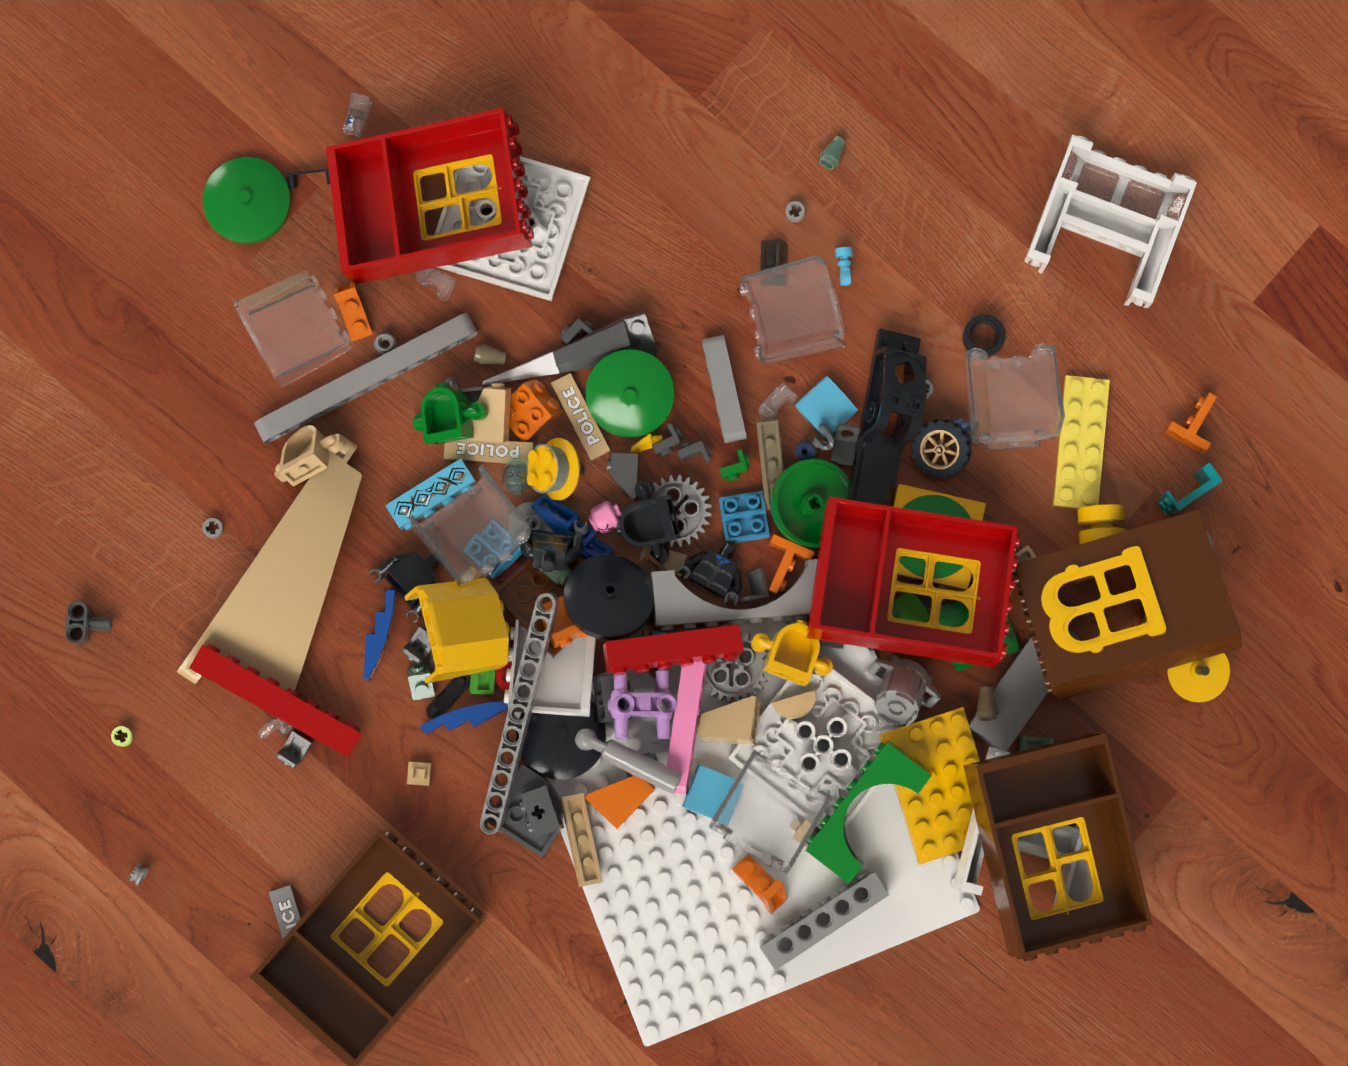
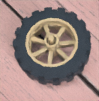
M937 419L921 426L916 438L911 443V457L915 461V466L920 468L923 474L935 479H946L961 472L969 463V458L972 454V444L967 436V431L963 430L960 424L954 423L949 419ZM935 433H940V444L931 437ZM945 433L953 438L948 443H944ZM928 440L935 445L934 448L926 449ZM955 442L957 452L950 450L949 445ZM929 452L936 454L932 461L927 456ZM945 453L955 455L956 457L949 463ZM940 455L945 465L935 464Z

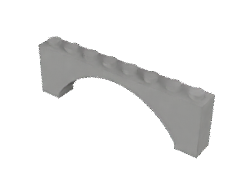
M818 559L805 561V568L797 581L777 600L764 606L746 610L722 608L700 599L675 577L674 570L651 572L650 581L654 593V628L660 627V631L674 630L673 626H682L683 629H694L696 624H705V628L717 627L720 622H727V626L740 625V621L749 620V624L763 623L762 619H771V622L785 621V617H793L794 621L806 620L807 616L810 615Z

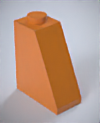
M631 776L591 792L584 798L618 829L655 789L652 787L653 784L636 776Z

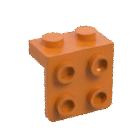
M535 378L524 382L511 395L509 427L522 442H526L548 421L559 417L563 411L557 400L548 394L543 383Z
M563 596L559 597V607L550 639L554 648L559 646L561 648L566 647L579 637L581 639L589 637V635L580 631L571 622L564 607ZM549 601L542 605L545 609L549 610L552 608L553 602ZM541 619L546 629L547 623L545 620Z

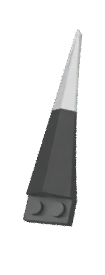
M646 311L624 316L559 349L483 381L482 385L593 368L604 356L620 349L632 348L649 352L652 355L657 354L658 348Z

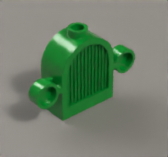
M438 383L436 388L430 390L423 398L421 413L414 416L412 424L415 430L423 431L424 444L439 445L474 438L472 419L484 420L488 415V408L484 403L474 402L470 405L468 398L463 392L450 388L449 383Z

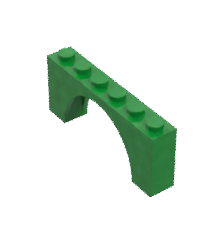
M889 740L886 744L880 743L874 751V754L877 755L872 762L867 760L860 770L863 774L859 780L854 778L846 788L849 791L846 797L840 796L833 805V808L836 810L831 816L826 814L819 824L822 827L817 834L813 832L805 842L808 844L806 852L848 884H850L864 864L851 849L845 833V817L851 802L864 790L881 784L900 785L918 794L932 776V772Z

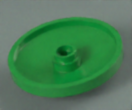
M241 157L222 164L209 177L203 192V209L212 228L223 238L239 244H254L269 239L283 227L291 209V193L285 178L275 166L259 158Z
M632 348L613 351L599 360L589 374L586 384L588 409L594 420L603 429L621 437L646 435L657 429L666 420L673 406L674 385L672 377L666 366L649 352Z
M821 459L802 460L787 467L775 481L771 493V512L779 531L788 540L802 547L819 548L828 498L847 499L850 485L847 475L836 465Z

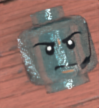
M511 461L503 467L501 485L505 490L509 491V494L521 495L522 492L530 487L527 483V469L524 462Z

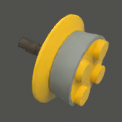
M554 438L546 444L534 447L528 453L526 464L528 485L538 493H546L553 500L566 499L573 493L577 486L579 475L585 471L584 466L580 465L574 446L564 438Z

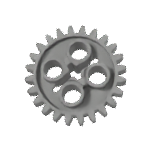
M672 475L669 477V482L661 478L662 485L659 486L655 482L653 483L655 490L650 499L666 496L671 491L677 490L680 493V497L673 504L675 508H678L686 495L689 496L679 508L681 514L679 516L676 514L677 521L684 523V529L680 532L681 538L671 540L670 546L674 548L675 543L678 542L679 546L683 547L685 540L691 545L692 537L699 540L698 532L706 533L702 528L703 525L710 526L706 518L712 517V514L707 512L708 509L712 508V505L705 503L710 497L702 496L705 492L704 488L697 490L699 485L697 481L690 485L691 478L689 477L685 482H683L681 475L678 476L677 481L674 480ZM695 503L697 505L696 513L692 515L687 514V506Z
M742 631L740 633L744 651L738 656V659L732 661H725L722 658L716 659V662L707 664L705 682L707 681L708 683L704 688L707 690L713 688L710 695L715 696L719 693L718 700L723 701L726 697L728 703H731L733 698H735V701L741 700V697L744 699L748 698L749 694L757 696L755 689L763 690L764 688L760 683L762 681H769L764 677V674L769 673L762 671L765 663L764 658L767 657L768 652L754 651L751 647V634L746 633L742 637ZM750 651L752 658L750 662L744 663L742 656L745 652ZM737 664L739 668L732 670L730 666ZM724 670L727 677L725 681L719 682L717 679L718 673ZM742 674L748 675V682L745 685H740L739 678ZM732 678H733L734 685L731 687V686H730V682L732 681Z

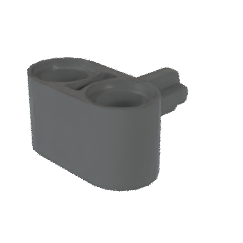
M74 601L68 606L65 633L66 638L71 643L84 645L90 640L91 630L110 631L112 629V619L92 617V609L87 604L81 601ZM83 606L84 614L77 618L75 611L78 607ZM81 628L83 635L79 640H75L73 634L75 630Z

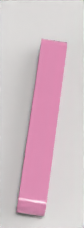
M702 661L694 662L691 666L681 668L676 701L677 706L667 760L668 767L683 774L674 793L685 795L689 787L697 735L696 724L699 720L707 664H703Z

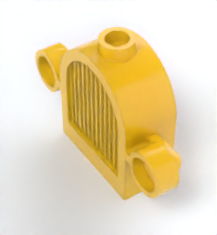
M797 620V623L785 626L774 636L772 641L763 633L756 634L751 639V647L754 651L764 652L766 649L769 650L762 671L802 686L809 683L813 669L817 675L826 676L832 671L833 664L826 657L817 658L820 650L819 640L806 638L808 622L803 620Z

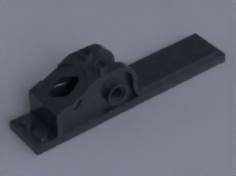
M881 328L877 330L847 500L885 506L892 505L902 451L908 443L913 442L921 427L925 408L926 356L918 354L920 338ZM905 363L903 373L905 376L903 384H901L895 374V367ZM891 412L898 414L892 437L880 435L888 424Z

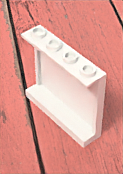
M517 619L516 625L511 627L510 640L514 641L513 648H509L508 661H512L511 669H507L506 682H510L509 690H505L504 703H508V709L528 631L520 625ZM589 636L581 639L579 637L573 640L572 644L566 646L554 658L547 652L532 713L590 717L596 638ZM537 641L532 642V651L540 653L541 645ZM528 663L525 670L529 675H534L536 667L532 663ZM522 685L520 688L521 695L529 697L530 688ZM517 707L514 712H524V710Z

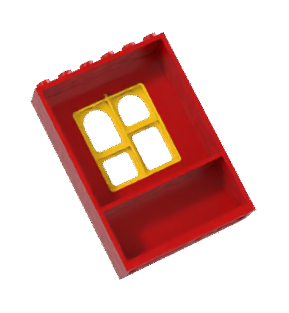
M499 108L326 147L341 272L353 283L360 284L532 247L534 231L532 226L529 225L531 210L529 205L526 204V197L529 194L527 186L523 182L526 172L523 163L520 161V156L523 155L520 142L518 143L517 135H520L518 123L513 121L512 115L508 114L504 108ZM474 165L488 166L492 173V179L486 188L463 194L456 193L454 171L456 169ZM444 173L447 195L444 198L423 201L420 179L424 176ZM478 199L492 200L497 208L495 217L486 224L472 226L469 203ZM455 204L459 205L462 221L460 229L435 235L427 234L426 211Z
M829 497L824 512L806 638L995 668L998 662H1001L1002 658L1005 657L1007 644L1003 642L1005 635H1008L1010 622L1006 621V618L1012 609V599H1009L1011 591L1014 590L1015 578L1012 577L1013 569L1017 567L1018 556H1014L1016 548L1020 544V534H1017L1018 527ZM901 556L925 560L923 584L915 585L902 583L897 580ZM945 562L967 567L973 575L972 586L965 591L935 588L932 584L935 563ZM900 591L930 596L932 598L930 620L925 623L893 617L894 594ZM943 599L962 602L967 607L969 617L964 625L950 627L939 623L941 601Z

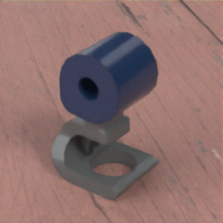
M825 423L819 424L818 427L828 438V441L824 442L817 436L813 442L808 439L801 440L795 449V455L799 460L812 459L816 455L818 447L821 450H830L833 447L835 436Z

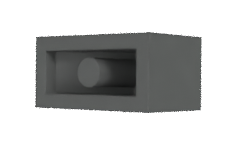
M612 453L611 459H607L606 472H611V479L632 501H636L635 486L638 477V454Z

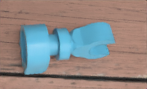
M852 247L835 248V258H840V261H838V266L840 267V286L851 284L849 268L851 261H849V258L853 257Z

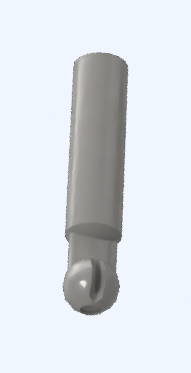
M585 728L576 734L575 742L581 750L588 751L594 749L601 753L603 761L671 794H674L682 778V773L612 739L606 743L600 741L591 729Z

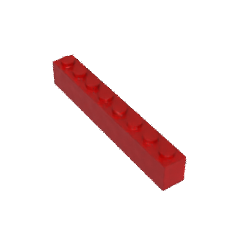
M210 643L207 647L205 645L201 646L189 669L344 756L349 757L361 736V733L358 732V726L349 721L346 724L338 721L340 716L330 710H327L326 713L318 709L320 705L310 699L304 702L298 698L300 694L289 687L287 691L279 688L280 682L271 677H268L267 680L259 676L260 671L251 666H248L247 669L240 666L241 660L229 654L227 658L219 654L221 649Z

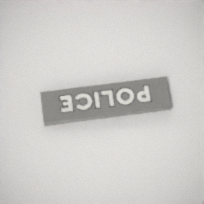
M291 885L269 892L282 938L301 919Z

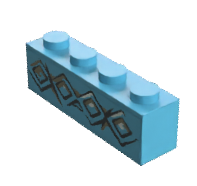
M460 458L385 506L400 530L406 529L408 531L418 524L416 521L423 517L427 519L437 512L435 509L442 505L447 507L452 504L456 496L461 493L463 495L470 493L474 490L473 486L477 483Z

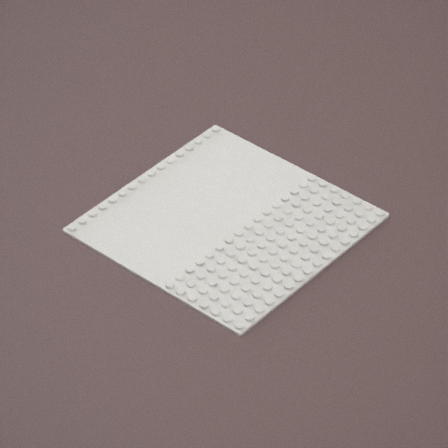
M809 616L803 621L809 622ZM785 617V621L771 622V619H762L763 623L749 624V620L740 621L739 627L740 631H742V637L746 633L751 634L750 641L759 633L766 634L772 641L774 636L787 626V621L794 620L793 617ZM844 644L843 649L820 645L818 658L826 657L830 659L835 671L875 701L881 684L867 671L875 659H877L875 651H869L865 647ZM750 651L745 652L742 656L744 663L750 662L752 658ZM680 664L671 665V668L664 669L669 671V691H672L676 701L682 668ZM737 664L730 666L732 670L739 668ZM636 670L627 671L630 692L654 693L656 691V679L654 680L647 672L636 673ZM723 670L718 673L717 679L719 682L725 681L727 677L726 672ZM607 672L593 677V679L601 676H611L613 675V673L607 674ZM770 673L764 674V677L769 681H762L760 683L764 688L763 690L755 689L756 697L761 701L760 716L787 682L786 679ZM742 674L739 678L740 685H745L748 682V675ZM732 678V681L730 682V686H731V687L734 685L733 678ZM592 683L591 701L596 705L594 683ZM704 688L699 720L702 713L731 703L727 702L726 697L723 701L718 700L719 693L715 696L710 695L713 688L708 690ZM661 700L660 706L665 710L666 704ZM675 711L670 719V736L672 734ZM514 712L515 716L519 719L522 712ZM632 717V719L628 720L629 739H615V722L605 723L606 742L612 739L641 754L655 753L658 762L667 766L671 739H657V719H654V717ZM835 721L831 723L830 729L833 733L840 734L843 731V726L840 722ZM801 726L799 728V735L802 738H808L811 735V729L808 726ZM697 734L689 787L698 765L743 783L727 825L720 824L706 816L698 815L682 807L686 797L685 794H671L655 785L652 786L655 791L618 829L585 799L603 882L583 886L582 888L643 1044L650 1046L979 912L980 907L974 894L953 888L960 862L957 852L924 864H918L894 784L878 785L845 829L851 849L864 862L863 867L849 885L852 886L858 882L856 877L865 871H868L869 874L875 872L889 893V896L775 971L759 948L763 944L761 940L771 933L774 936L782 932L780 927L789 921H792L793 924L801 919L799 916L801 913L809 908L814 911L820 907L818 902L827 896H830L831 899L839 894L837 890L847 884V882L806 852L807 847L794 839L798 832L791 828V825L795 820L804 825L807 819L728 759L738 744L703 741ZM825 739L819 740L817 742V749L821 752L828 751V741ZM838 753L835 756V763L839 766H844L847 763L846 755ZM600 757L598 762L588 772L576 778L568 780L544 778L554 786L559 797L562 798L583 793L585 797L591 792L634 775H627L626 771L603 761ZM811 757L805 758L803 760L804 768L807 770L814 769L816 766L815 760ZM563 816L562 822L564 828L560 829V832L562 834L569 855L573 862V857ZM747 854L775 881L778 879L785 887L788 900L773 914H770L765 909L764 903L732 871V868ZM862 887L857 888L855 897L860 901L866 898V890ZM839 900L836 904L837 911L839 913L846 912L848 908L846 901ZM821 912L817 916V922L821 926L828 923V915L825 912ZM801 925L798 929V934L801 938H806L810 934V929L807 925ZM787 937L779 941L780 949L786 951L791 947V941Z

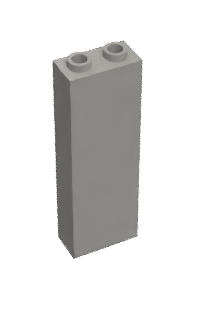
M1068 630L1071 637L1075 640L1079 639L1078 635ZM1031 636L993 688L999 713L996 715L997 719L994 721L978 720V715L975 714L969 723L971 732L992 747L1003 751L1009 749L1048 693Z

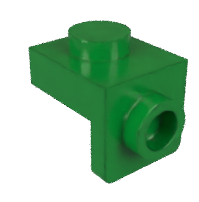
M742 449L737 450L736 454L739 463L720 468L721 480L727 479V482L740 479L739 475L747 473V467L750 466L747 453L743 454Z

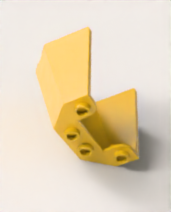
M487 578L420 585L414 587L404 596L405 601L419 599L435 662V672L425 678V683L501 669L507 665L509 625L504 620L503 602L499 600L498 593Z

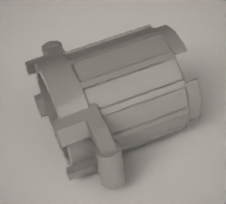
M896 656L890 657L888 661L877 658L867 670L881 684L874 703L879 714L878 717L885 724L896 727V724L910 725L917 718L921 706L931 709L941 698V694L931 686L933 678L930 675L928 676L920 664L908 659H898L899 657ZM925 692L931 695L928 700L923 698Z

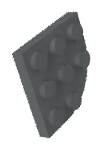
M521 764L516 773L504 824L500 831L541 858H544L560 830L535 838L534 834L531 835L527 827V822L529 821L527 813H523L520 807L519 800H522L520 795L545 785H550L561 819L563 820L560 797L554 786L546 778L528 766ZM502 798L497 803V807L502 806ZM539 808V810L536 812V815L542 816V814L545 813L544 808ZM489 817L487 822L496 828V820Z

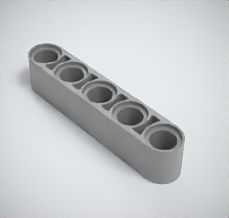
M724 335L702 339L724 443L746 439L744 422Z

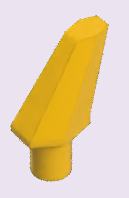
M651 432L646 434L631 447V454L652 448L653 444L663 441L662 435L651 436Z

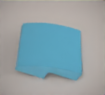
M825 376L794 405L806 421L810 422L822 438L826 440L828 438L819 429V424L825 423L831 432L834 433L837 430L838 423L844 424L858 411L854 404L828 376Z
M698 765L682 807L698 815L706 816L720 824L727 825L743 783Z

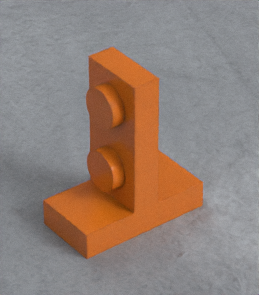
M351 282L334 288V297L339 305L351 340L355 341L372 335L373 333L355 283Z
M1210 392L1205 397L1201 396L1195 405V408H1197L1194 416L1190 414L1184 424L1187 428L1172 421L1168 424L1164 433L1201 454L1205 453L1211 443L1196 435L1217 396Z
M774 534L769 545L785 552L768 591L776 596L778 591L783 592L788 581L784 579L787 571L792 572L796 563L793 556L807 561L812 559L814 551Z
M749 854L732 868V871L764 903L765 909L770 914H773L788 900L784 885L778 879L775 881Z

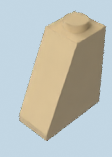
M491 383V386L483 389L477 401L487 406L488 415L482 421L472 419L474 438L465 440L496 443L509 441L511 388L505 387L504 383Z
M751 696L702 713L700 720L696 724L698 737L708 742L755 746L761 701L756 696Z

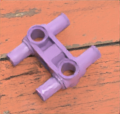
M668 670L655 671L656 691L654 693L630 692L627 687V673L614 676V691L611 693L607 706L615 722V739H629L628 718L654 717V719H657V739H671L670 719L673 716L677 703L672 691H669ZM620 699L624 703L623 710H621L618 706V701ZM661 700L666 704L665 710L660 706Z

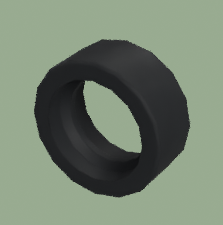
M989 314L973 317L967 323L963 332V344L966 350L978 358H988L995 355L1002 348L1006 339L1003 324L996 317ZM979 324H988L997 333L995 344L988 349L977 347L971 339L972 330Z

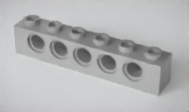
M865 871L856 877L858 882L852 886L847 883L839 888L837 896L832 899L830 896H827L818 902L820 907L814 911L809 908L799 915L801 919L793 924L792 921H789L780 927L782 932L774 936L771 933L762 939L763 944L759 948L772 968L776 971L889 896L876 873L871 872L869 874L868 871ZM859 887L864 888L867 894L866 898L862 901L855 897V891ZM839 900L846 901L848 905L844 913H839L836 909V904ZM821 912H825L829 917L828 923L824 926L817 922V916ZM801 925H807L810 929V934L806 938H801L798 934V929ZM784 937L791 941V947L786 951L781 950L779 947V941Z

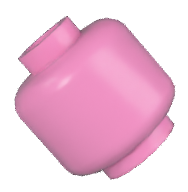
M604 501L591 508V515L588 518L595 531L599 530L601 533H607L617 527L622 512L617 504L613 505L610 501Z

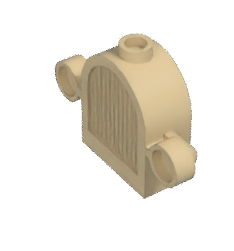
M304 426L297 430L285 443L282 449L281 461L276 465L274 475L281 482L288 481L294 487L328 468L330 452L338 453L345 446L346 441L339 434L325 437L314 426Z

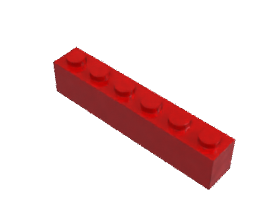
M739 624L607 641L603 645L607 674L613 673L614 676L624 675L630 670L642 673L649 671V668L653 667L664 670L676 664H680L681 667H687L698 661H702L703 664H709L721 658H725V661H732L738 659V656L744 651Z

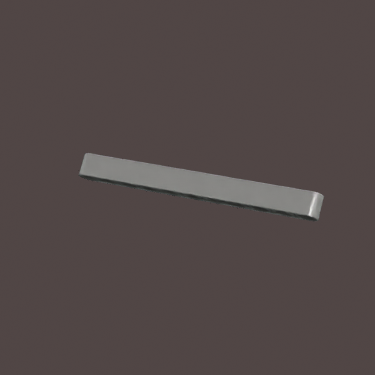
M461 314L258 419L254 425L263 443H270L476 336L478 331L469 314Z
M553 593L541 594L535 602L480 820V828L486 834L496 833L504 824L559 607L558 597ZM545 597L551 598L553 602L552 608L549 610L545 609L542 605ZM539 619L546 621L547 628L545 631H540L537 628V621ZM537 641L541 644L540 653L532 651V642ZM528 663H532L536 667L534 675H529L525 669ZM522 685L530 688L529 697L521 695L520 688ZM517 707L524 710L525 716L523 719H518L515 716L514 711ZM511 729H515L519 733L517 741L510 739L509 732ZM505 751L513 754L514 760L512 763L504 760L503 754ZM500 773L508 777L506 785H502L498 781ZM494 795L502 798V806L497 807L493 804L492 798ZM488 817L496 820V828H490L487 825Z

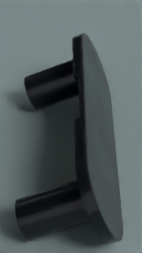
M329 168L283 174V176H288L289 189L297 188L295 175L326 172L327 184H330Z
M467 675L454 678L428 705L426 713L429 718L434 719L443 715L470 686V679Z

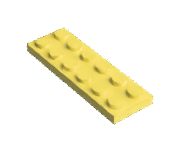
M1066 375L1064 378L1053 497L1054 507L1078 509L1099 505L1110 380Z

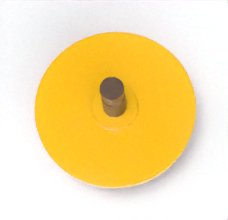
M1225 653L1167 669V675L1170 685L1179 696L1192 702H1206L1216 698L1223 692L1229 681L1230 666Z

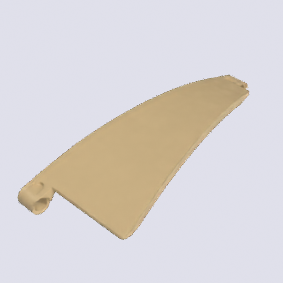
M341 434L339 435L346 441L345 446L338 453L330 452L328 468L308 479L216 616L178 668L177 673L192 683L196 684L201 675L189 669L201 646L205 645L207 647L210 643L221 649L219 654L227 658L230 654L241 660L240 666L246 669L248 666H251L260 671L259 676L267 680L268 677H271L280 682L279 688L287 691L289 687L295 691L362 478L360 472L346 464L358 446Z

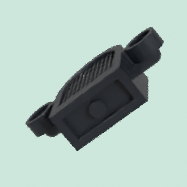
M642 480L635 486V493L640 497L641 501L633 503L624 509L617 524V531L620 536H623L628 543L634 546L645 547L651 545L650 555L659 563H664L669 559L670 553L668 548L661 545V543L681 538L672 495L650 499L655 490L654 485L649 480Z

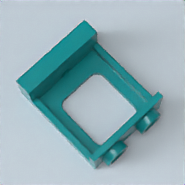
M1210 463L1193 474L1201 485L1195 491L1178 502L1169 491L1158 498L1160 502L1158 505L1164 514L1168 513L1171 517L1223 481Z

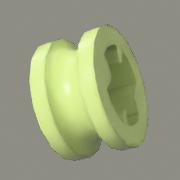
M118 726L112 731L111 740L115 745L125 747L132 742L133 733L127 727ZM121 730L123 733L128 734L125 742L117 740V735H120L118 732Z

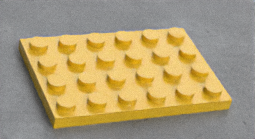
M959 707L913 722L908 726L904 725L878 734L880 742L886 744L888 740L932 772L931 778L918 794L909 788L894 784L918 864H924L962 851L973 805L963 765L979 762L980 760L964 708Z

